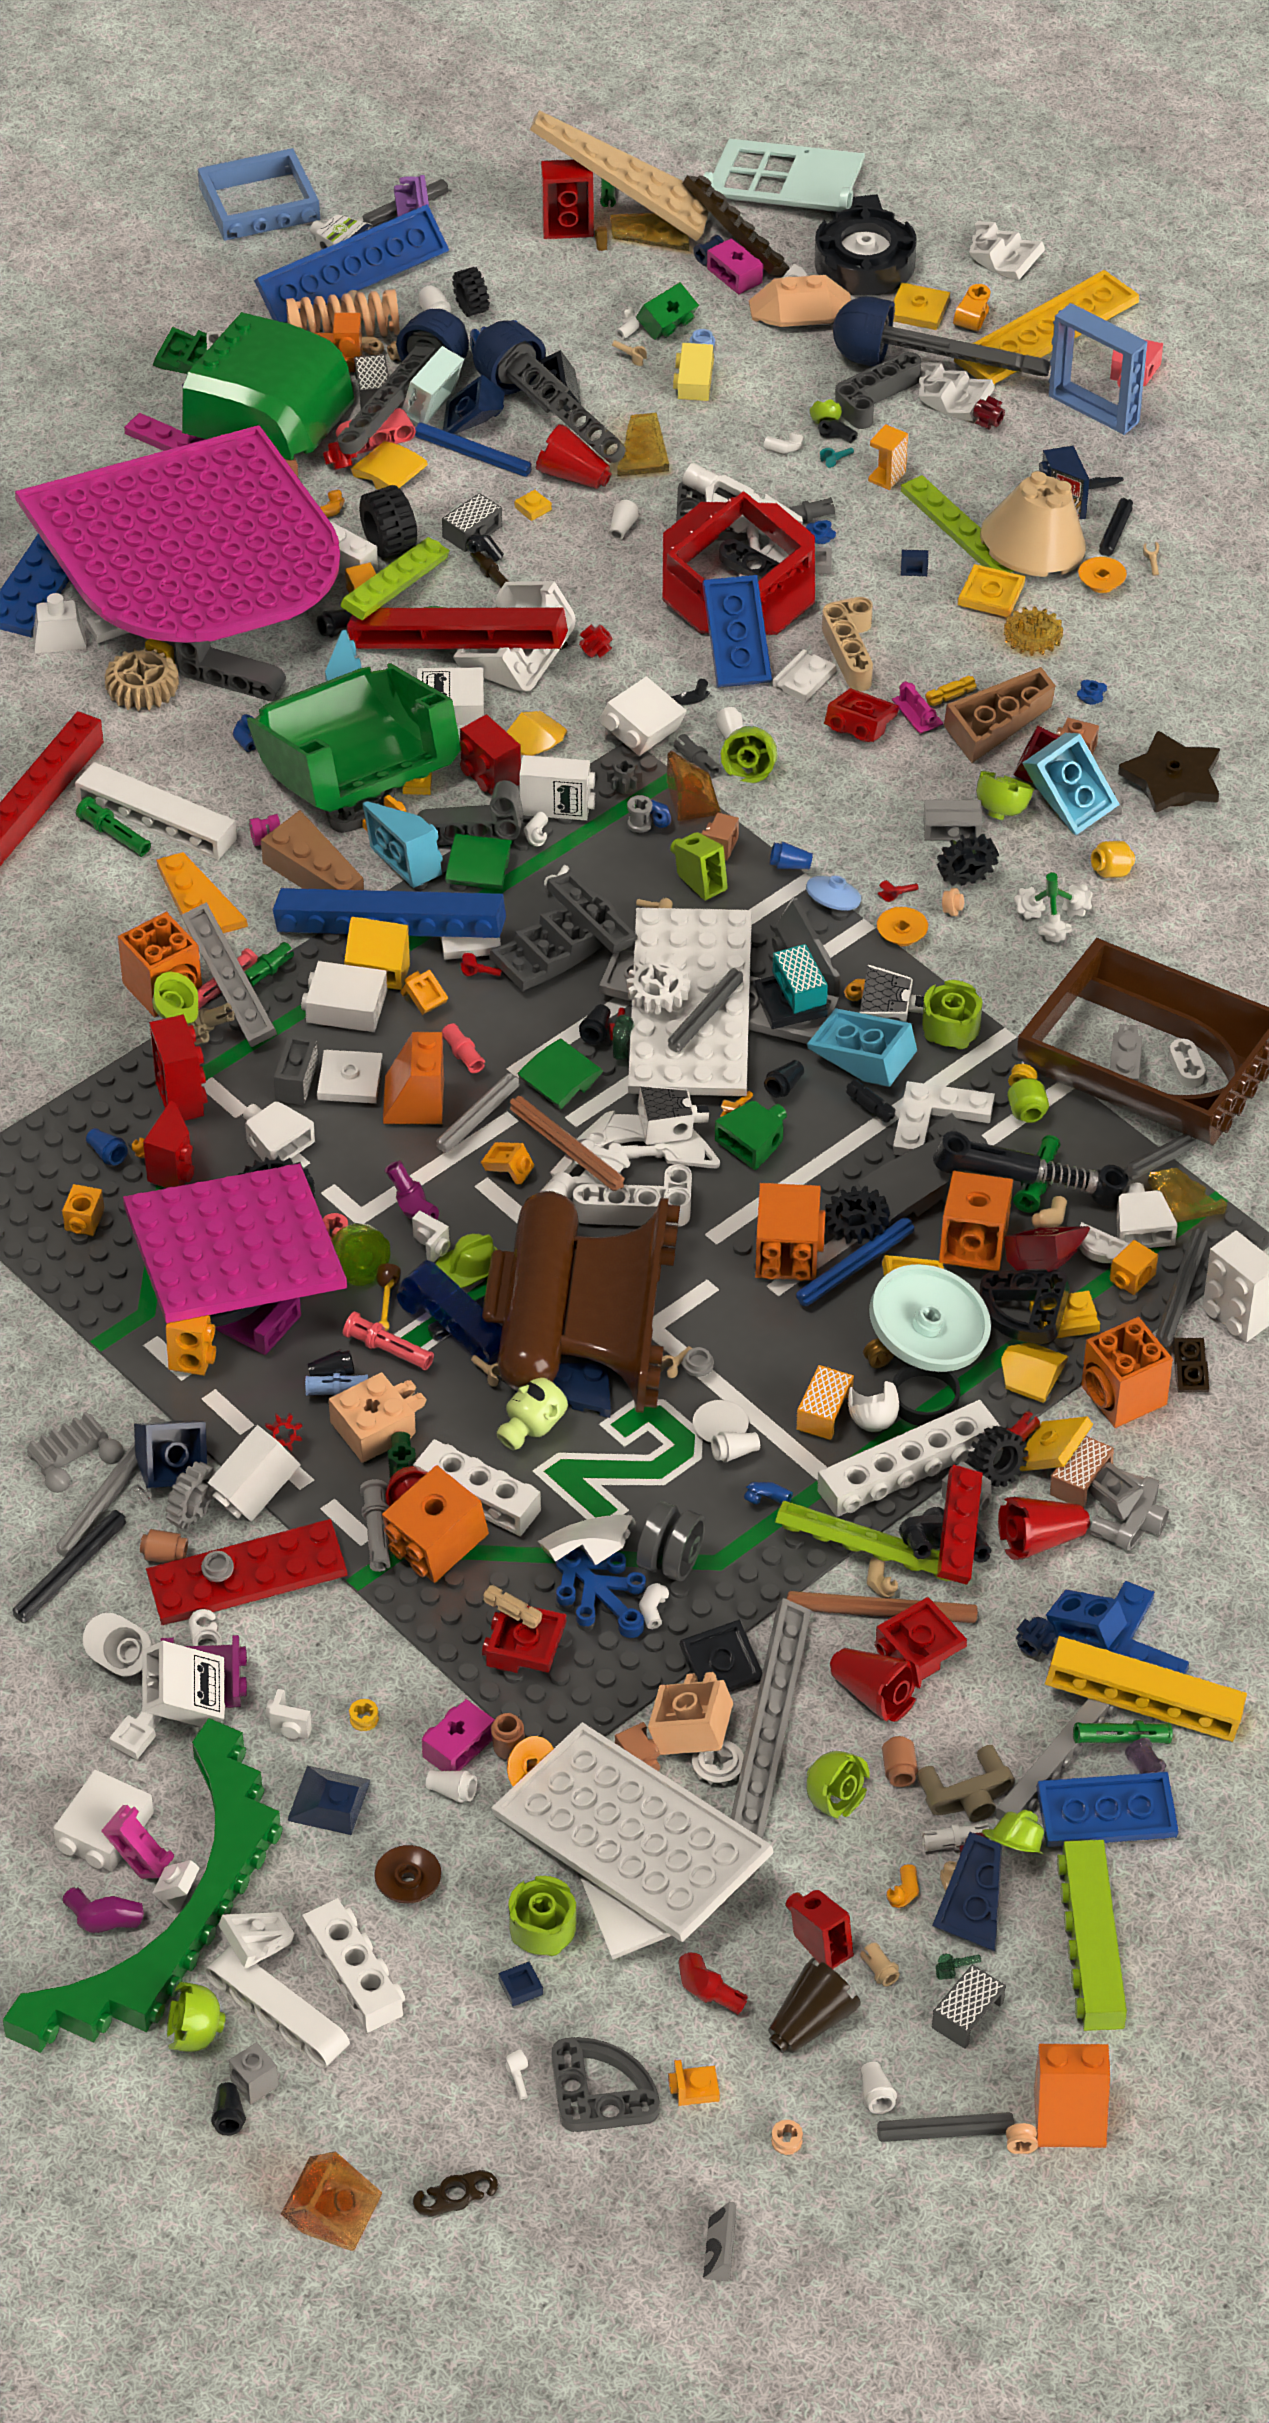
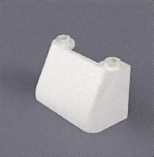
M555 581L505 582L497 594L496 604L498 608L564 607L568 632L563 644L575 627V614ZM500 648L479 649V651L478 649H458L453 658L460 668L483 667L484 678L517 691H530L534 688L560 649Z

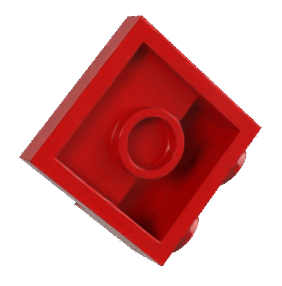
M849 688L828 704L824 724L836 732L852 734L864 742H874L884 735L886 724L898 715L899 705Z
M929 1597L924 1598L876 1626L875 1648L880 1655L906 1659L917 1664L922 1672V1680L939 1671L943 1660L967 1647V1638Z
M534 1607L541 1611L542 1620L536 1628H530L522 1623V1619L517 1621L501 1611L495 1612L491 1623L493 1633L491 1638H485L482 1647V1656L486 1657V1666L518 1673L520 1666L549 1673L567 1622L566 1614Z

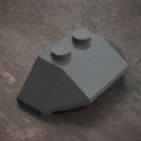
M792 898L775 926V938H772L774 952L806 944L828 984L827 995L839 996L840 974L833 965L798 898Z

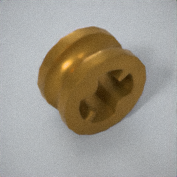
M879 1338L869 1342L863 1350V1355L873 1368L885 1366L894 1357V1354L883 1345Z

